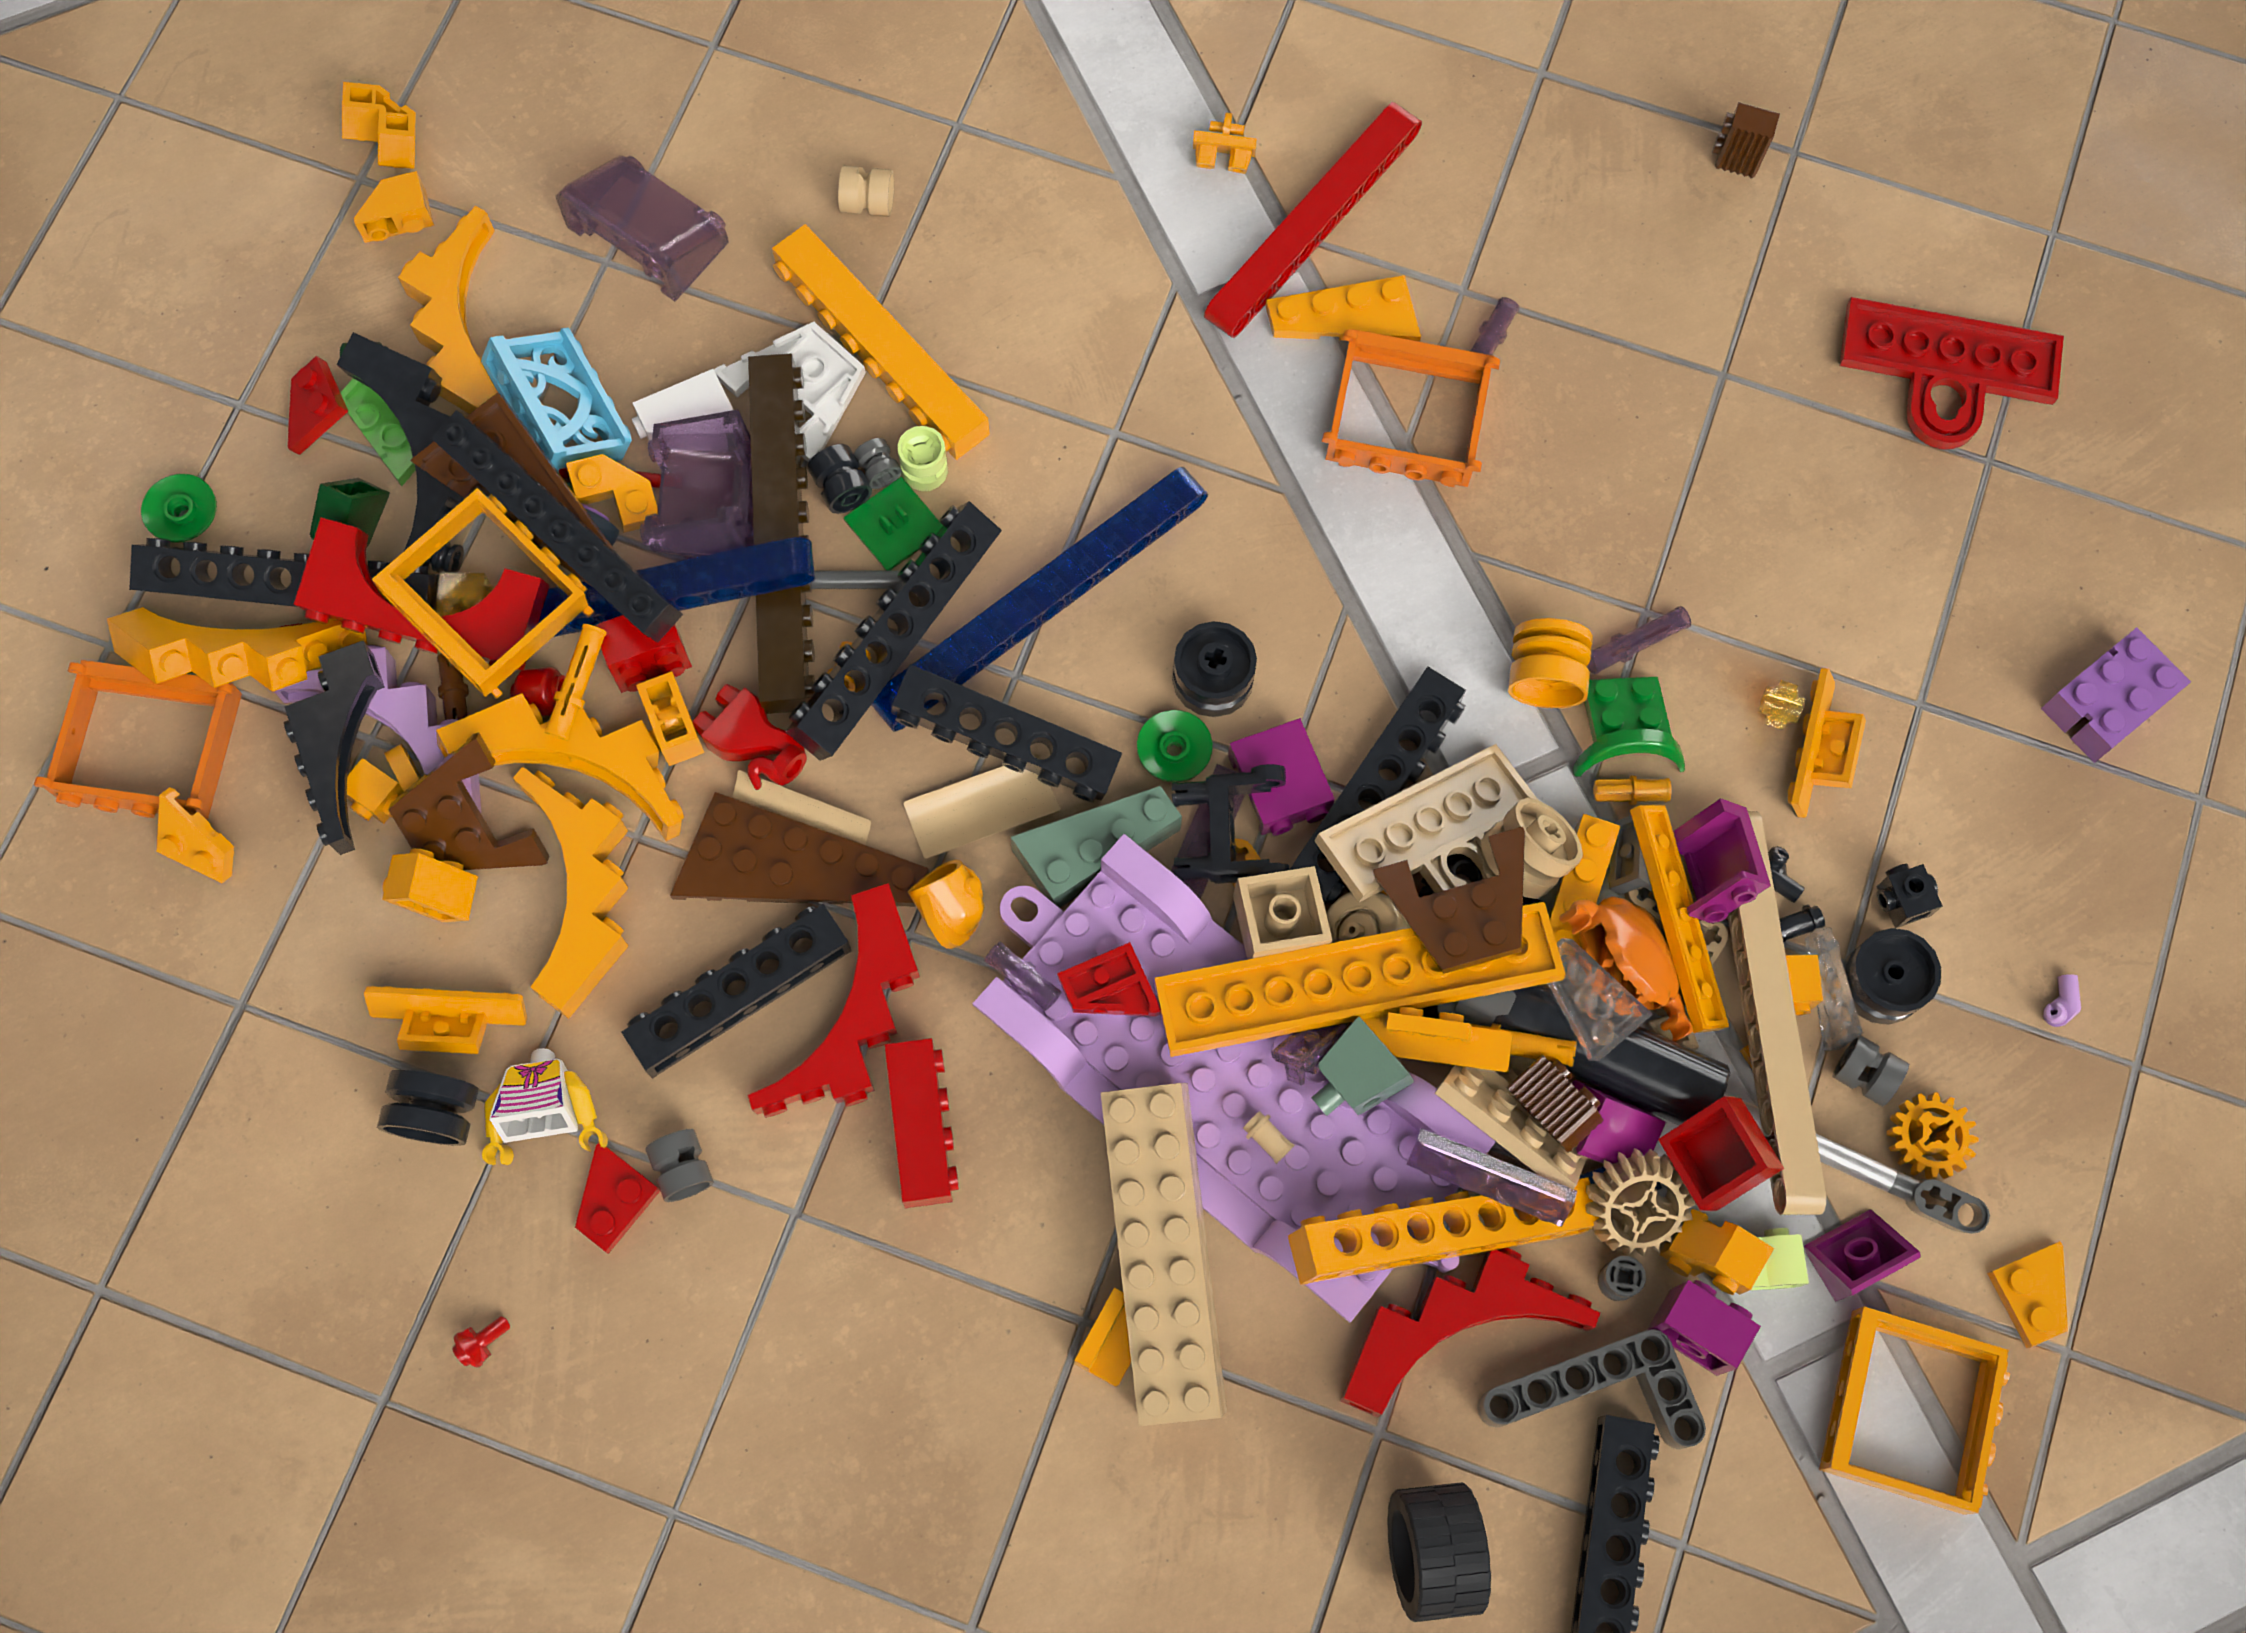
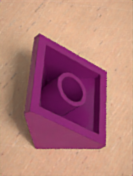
M1577 1080L1571 1082L1578 1091L1585 1086L1599 1100L1601 1105L1597 1110L1604 1119L1601 1124L1597 1125L1595 1130L1591 1131L1590 1135H1587L1583 1141L1579 1142L1578 1146H1576L1577 1154L1603 1164L1604 1160L1615 1164L1618 1162V1152L1624 1154L1626 1158H1630L1634 1148L1640 1150L1643 1156L1649 1149L1654 1151L1667 1123L1666 1121L1600 1089Z
M1871 1209L1804 1245L1805 1253L1835 1302L1853 1296L1921 1258L1920 1251Z

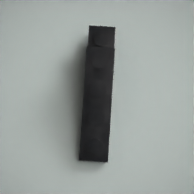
M364 641L318 656L323 669L318 672V678L325 692L284 706L289 719L284 721L285 731L292 743L296 742L300 753L294 756L300 774L303 777L307 776L310 788L305 790L312 810H318L321 823L316 825L318 834L325 846L330 845L340 855L355 850L349 826L347 807V777L352 748L359 726L377 690L385 688L375 656Z

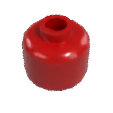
M553 667L525 669L517 675L515 683L511 686L510 696L512 698L523 693L528 704L534 703L542 717L551 716L556 701L553 699L555 692H560L565 676Z

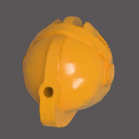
M956 859L942 864L919 880L908 891L935 938L946 949L961 946L976 931L985 908L982 899V883L975 872L964 865L961 860Z

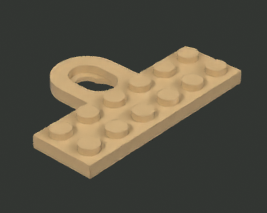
M1494 744L1320 832L1314 841L1358 903L1384 890L1376 881L1373 869L1404 860L1408 861L1412 875L1420 872L1433 891L1438 893L1467 884L1466 881L1455 877L1450 872L1447 866V857L1449 855L1462 854L1469 857L1479 868L1484 879L1496 876L1488 866L1482 853L1481 840L1484 834L1496 822L1503 820L1506 813L1519 800L1525 798L1538 799L1497 744Z

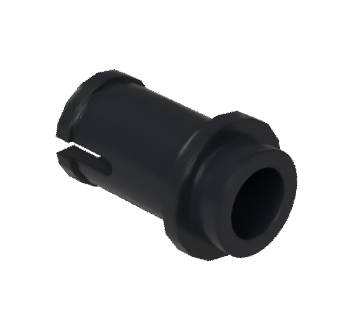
M1805 905L1802 907V911L1779 918L1783 942L1809 932L1813 935L1818 934L1820 929L1825 927V919L1818 906L1811 907L1810 905Z

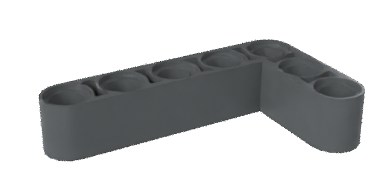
M1655 1329L1643 1331L1495 1387L1482 1395L1477 1407L1478 1414L1484 1423L1495 1428L1502 1427L1636 1376L1658 1431L1668 1446L1675 1449L1695 1446L1703 1440L1706 1432L1705 1421L1672 1343L1667 1335ZM1644 1339L1650 1340L1656 1345L1658 1355L1655 1361L1648 1360L1642 1354L1641 1343ZM1607 1353L1613 1354L1619 1359L1621 1369L1618 1375H1612L1604 1368L1603 1359ZM1568 1368H1575L1581 1372L1584 1380L1581 1389H1573L1566 1382L1565 1375ZM1661 1378L1670 1381L1674 1387V1396L1670 1401L1665 1400L1658 1393L1657 1386ZM1531 1382H1537L1544 1387L1546 1398L1542 1404L1534 1403L1529 1398L1527 1389ZM1493 1396L1502 1397L1507 1402L1508 1414L1505 1418H1497L1490 1411L1489 1403ZM1677 1418H1683L1689 1423L1691 1435L1688 1440H1682L1675 1433L1674 1425Z

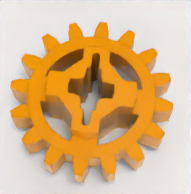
M1938 1092L1930 1094L1927 1100L1920 1093L1912 1098V1102L1906 1100L1899 1105L1901 1112L1891 1115L1890 1120L1897 1127L1887 1130V1135L1896 1138L1897 1142L1890 1146L1889 1149L1890 1151L1901 1152L1902 1156L1897 1162L1900 1166L1908 1162L1912 1164L1911 1175L1915 1176L1925 1170L1926 1179H1935L1939 1173L1944 1180L1953 1176V1170L1960 1172L1966 1169L1967 1166L1964 1160L1968 1161L1975 1157L1976 1153L1968 1147L1979 1142L1978 1137L1969 1135V1130L1976 1126V1122H1965L1963 1116L1967 1113L1968 1109L1963 1107L1955 1110L1953 1108L1955 1098L1949 1097L1940 1102ZM1930 1112H1935L1943 1117L1933 1116ZM1941 1128L1933 1142L1925 1145L1924 1142L1929 1139L1928 1136L1932 1131ZM1922 1155L1932 1156L1936 1161L1928 1160L1922 1157Z

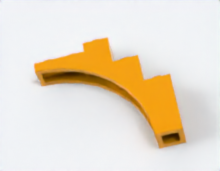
M476 205L468 215H464L459 220L456 229L446 241L441 242L437 246L432 257L419 251L413 260L408 261L403 266L401 274L398 276L407 296L425 306L416 312L410 326L419 343L437 353V355L428 360L426 365L433 368L442 378L439 396L468 414L498 393L481 362V358L476 354L472 346L467 328L466 297L470 276L480 252L495 232L487 212Z
M144 607L107 618L114 652L155 684L193 672L214 688L251 676L273 692L307 680V671L321 667L318 656L360 641H364L367 645L366 632L360 634L341 628L342 621L329 619L327 624L312 622L269 629L235 630L206 628L179 623L158 616Z
M523 693L436 730L437 746L444 758L453 751L456 752L466 743L468 738L479 732L496 761L494 766L511 763L548 764L576 770L603 781L628 797L650 818L665 841L680 835L684 815L679 803L675 799L670 800L664 790L666 788L665 780L660 770L656 767L658 766L659 751L661 749L654 731H648L642 720L603 736L595 717L588 718L584 709H578L569 734V740L566 741L544 733L549 721L543 723L537 706L534 703L529 705Z
M522 767L513 779L521 791L535 802L551 821L562 847L567 872V904L561 932L547 964L530 988L541 999L569 1019L628 948V944L621 936L624 930L613 920L605 917L628 890L621 877L624 872L613 862L606 859L627 834L628 830L621 820L624 817L623 813L606 801L602 806L591 798L584 805L569 792L562 796L553 789L555 783L541 771L537 770L535 774H532Z

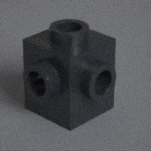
M1907 863L1896 866L1886 871L1887 877L1876 886L1878 889V902L1881 908L1888 912L1895 928L1928 918L1943 907L1938 897L1937 882L1931 874L1927 873L1924 864L1909 868Z

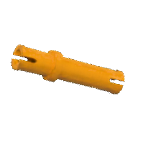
M583 624L560 692H555L553 699L556 701L544 733L558 739L569 740V734L578 709H583L585 704L582 698L594 669L604 636H606L607 632L593 625Z
M1494 1023L1491 1027L1471 1024L1472 1027L1511 1032L1513 1035L1511 1055L1536 1060L1541 1055H1544L1550 1062L1558 1059L1562 1064L1570 1067L1573 1066L1577 1041L1501 1029L1500 1024Z

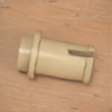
M1259 1111L1243 1127L1248 1133L1246 1138L1249 1140L1252 1137L1277 1164L1295 1145L1269 1121L1271 1118L1269 1114L1264 1116Z

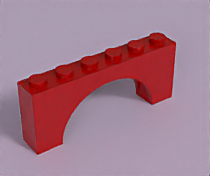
M321 518L294 602L295 606L306 611L304 617L324 624L328 623L329 618L342 621L341 628L364 634L365 628L379 632L378 638L396 644H401L402 638L415 641L414 648L437 654L438 650L376 588L371 579L366 560V547L369 535L357 527ZM504 568L497 585L482 601L464 611L440 617L492 666L538 625L550 585L542 578ZM524 662L517 670L524 671L526 662Z

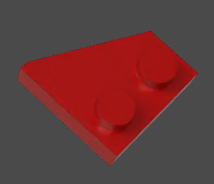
M315 356L291 378L287 446L290 451L301 455L348 412L327 362L318 356Z

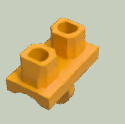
M1226 112L1224 122L1210 121L1209 131L1211 132L1194 130L1193 149H1196V167L1214 169L1217 152L1230 154L1228 171L1246 174L1251 157H1255L1257 139L1241 137L1244 136L1245 125L1232 124L1233 113Z

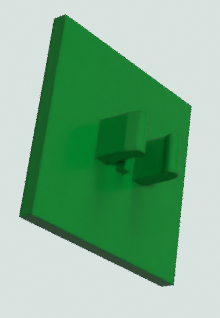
M902 477L843 518L886 571H891L916 553L923 540L932 532L936 534L943 526Z

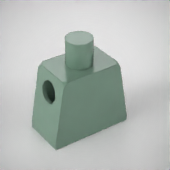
M1358 1017L1319 1062L1317 1068L1329 1083L1311 1098L1326 1116L1344 1101L1348 1103L1357 1115H1360L1408 1087L1414 1080L1367 1024Z

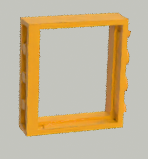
M1865 1306L1851 1312L1819 1470L1963 1515L1978 1514L1979 1508L1982 1506L1983 1496H1988V1485L1984 1481L1987 1467L1992 1465L1996 1453V1445L1992 1442L1994 1428L1999 1425L2003 1415V1403L1999 1401L2002 1386L2007 1384L2010 1373L2007 1372L2009 1350ZM1876 1331L1980 1362L1955 1496L1849 1464Z

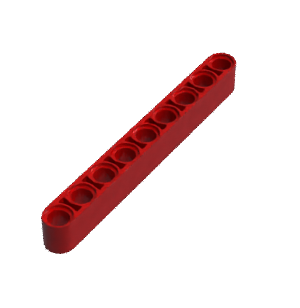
M1391 102L1213 297L1204 312V318L1231 338L1237 337L1266 305V300L1271 299L1412 143L1421 129L1422 121L1397 103Z

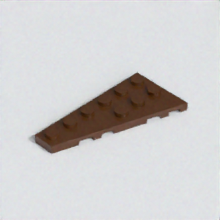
M499 392L466 416L614 550L504 396ZM435 441L410 460L463 498L468 497L477 488L487 498L491 495L483 485ZM507 509L504 515L513 523L519 520ZM528 528V530L534 536V538L531 541L540 550L544 546L547 547L560 561L561 566H563L571 573H573L574 575L582 579L584 582L589 584L559 555H557L547 544H545L534 532H532Z

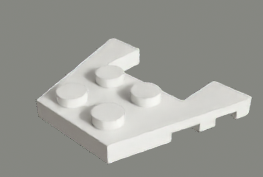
M815 322L774 340L773 345L759 352L750 351L742 355V360L727 367L723 364L714 369L720 383L738 398L749 388L748 356L792 353L796 367H802L804 376V389H798V400L804 401L805 410L812 415L799 428L800 433L805 434L807 454L802 457L808 462L814 455L825 448L866 373L864 365Z

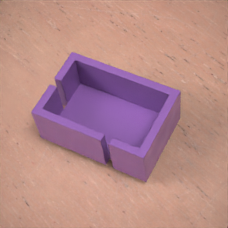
M2136 627L2061 689L2041 709L2064 733L2085 716L2090 722L2070 739L2095 763L2190 684L2191 681Z

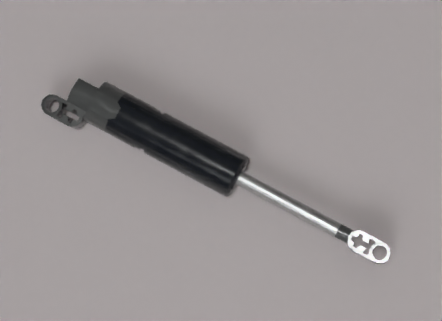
M1549 984L1435 1005L1437 1007L1435 1011L1437 1015L1440 1012L1464 1015L1463 1022L1488 1027H1491L1494 1023L1500 1024L1501 1029L1577 1041L1573 1066L1570 1067L1563 1064L1574 1076L1573 1078L1676 1125L1687 1121L1724 1096L1735 1097L1726 1093L1727 1082L1731 1074L1728 1065L1585 1000L1580 1002L1574 999L1573 996L1565 993V991ZM1743 1101L1762 1131L1759 1108ZM1816 1134L1822 1163L1905 1200L1909 1209L1914 1213L1953 1231L1962 1233H1979L1988 1225L1990 1219L1989 1209L1979 1198L1938 1180L1915 1179ZM1923 1190L1929 1191L1930 1196L1947 1202L1943 1207L1935 1204H1926V1200L1921 1197V1192ZM1965 1203L1971 1206L1974 1213L1973 1220L1966 1226L1961 1224L1958 1218V1211Z

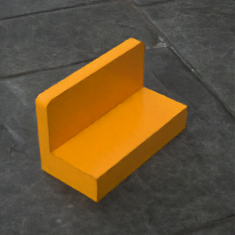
M1115 1287L1074 1360L1075 1365L1114 1387L1119 1386L1131 1364L1124 1293Z

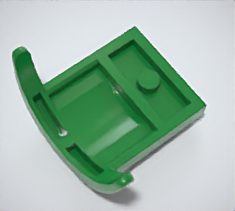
M1658 677L1589 680L1588 696L1584 703L1593 744L1584 750L1576 760L1573 767L1575 777H1581L1586 770L1603 760L1633 753H1649L1666 757L1678 766L1679 772L1685 771L1683 752L1678 742L1672 737Z

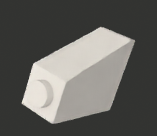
M714 369L633 402L637 417L632 418V422L640 439L647 437L653 449L741 447L747 444L742 426Z

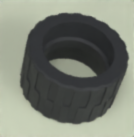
M1463 1482L1397 1489L1390 1497L1387 1525L1392 1573L1401 1606L1406 1616L1413 1622L1481 1615L1488 1607L1491 1594L1488 1540L1478 1502L1472 1490Z

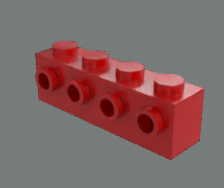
M932 1038L884 1044L902 1203L905 1209L953 1202L952 1191L959 1190L956 1166L949 1167L947 1151L954 1150L952 1127H944L942 1112L950 1111L947 1087L939 1088L938 1073L945 1072L942 1049L935 1050Z

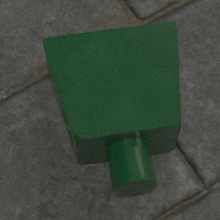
M360 478L321 483L318 489L309 534L311 539L314 540L320 519L325 518L357 527L369 535L368 547L390 492Z

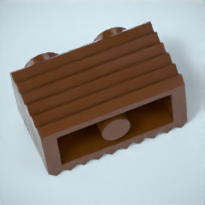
M1738 102L1734 114L1727 112L1721 133H1718L1712 153L1718 155L1715 163L1717 170L1722 168L1723 171L1729 170L1730 173L1736 172L1737 175L1742 173L1744 177L1749 175L1751 179L1754 178L1774 138L1780 113Z
M1541 1055L1506 1088L1520 1105L1569 1153L1574 1147L1578 1146L1580 1141H1583L1587 1135H1590L1597 1125L1603 1122L1604 1119L1597 1110L1601 1103L1585 1086L1578 1091L1569 1082L1574 1076L1558 1059L1551 1063L1544 1055Z

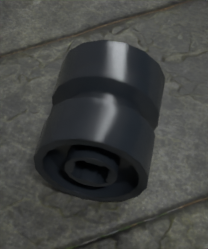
M846 444L829 446L814 455L808 463V470L815 484L819 488L824 489L821 495L827 507L835 514L846 513L858 508L872 495V488L861 470H858L859 463L851 448Z

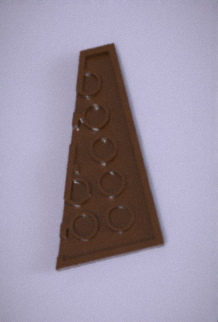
M715 792L670 896L673 900L703 898L707 899V901L736 899L747 900V902H828V904L843 905V903H853L851 895L889 883L896 906L915 907L916 905L908 891L919 880L929 874V869Z

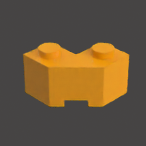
M343 82L342 138L378 142V166L414 169L416 112L406 105L400 107L390 99V93L380 85Z
M604 454L566 463L572 491L580 503L587 505L614 498L623 533L659 524L660 515L648 479Z
M1691 1209L1693 1219L1682 1221V1233L1675 1232L1672 1243L1666 1242L1659 1255L1668 1260L1667 1266L1682 1276L1688 1277L1690 1274L1695 1277L1705 1272L1714 1278L1712 1283L1727 1294L1734 1295L1736 1292L1740 1295L1750 1291L1774 1248L1736 1224L1725 1221L1723 1226L1718 1227L1708 1220L1709 1217L1705 1213Z

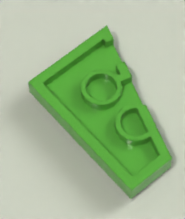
M352 379L340 392L348 409L347 413L399 484L403 486L416 469L415 464L410 461L413 458L411 447L400 422L376 392L357 380Z

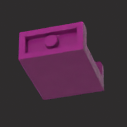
M1301 718L1229 744L1228 758L1233 769L1237 768L1239 773L1251 772V768L1265 764L1281 765L1286 769V784L1284 786L1271 788V792L1248 794L1260 822L1259 831L1261 835L1272 833L1273 836L1282 835L1293 829V824L1305 820L1308 823H1314L1325 818L1333 806L1335 798Z
M1720 798L1673 831L1679 854L1684 855L1697 899L1696 902L1687 907L1690 917L1712 924L1720 922L1741 905L1755 900L1758 894L1771 886L1746 807Z

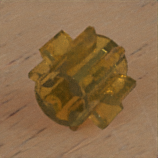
M1780 680L1779 685L1775 688L1766 687L1758 710L1759 713L1766 715V725L1783 730L1788 722L1793 724L1798 722L1805 703V697L1798 695V685Z

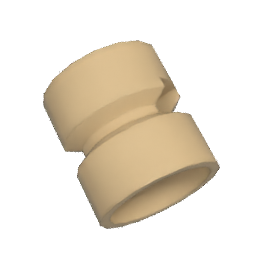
M843 165L840 172L838 189L840 212L860 214L863 209H867L870 215L890 217L894 198L893 170L873 168L870 173H866L863 167Z

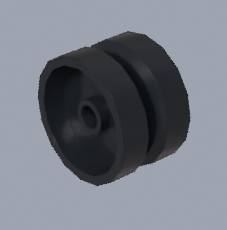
M1216 621L1198 624L1183 635L1176 646L1172 681L1177 697L1186 708L1198 715L1219 717L1231 714L1245 704L1252 693L1257 663L1255 648L1251 640L1242 630L1235 626Z
M1890 928L1875 932L1846 957L1840 969V988L1845 1002L1857 1015L1872 1023L1889 1025L1906 1020L1935 997L1941 985L1942 967L1936 951L1924 938L1909 930Z
M392 1070L389 1074L385 1093L393 1100L401 1103H389L382 1106L376 1128L391 1135L426 1143L451 1146L465 1145L471 1124L464 1117L455 1113H466L474 1109L479 1088L466 1081L444 1075L415 1070Z

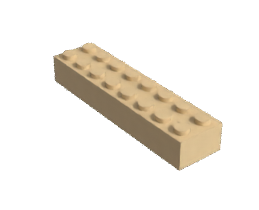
M1188 1083L1101 1092L1139 1426L1222 1418L1227 1412Z

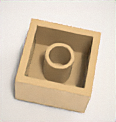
M1315 866L1237 879L1233 899L1247 959L1330 944L1332 942Z

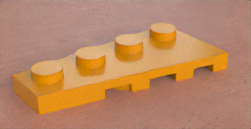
M1405 275L1266 300V310L1273 338L1320 339L1321 336L1339 337V340H1342L1345 330L1355 329L1418 342L1421 340Z

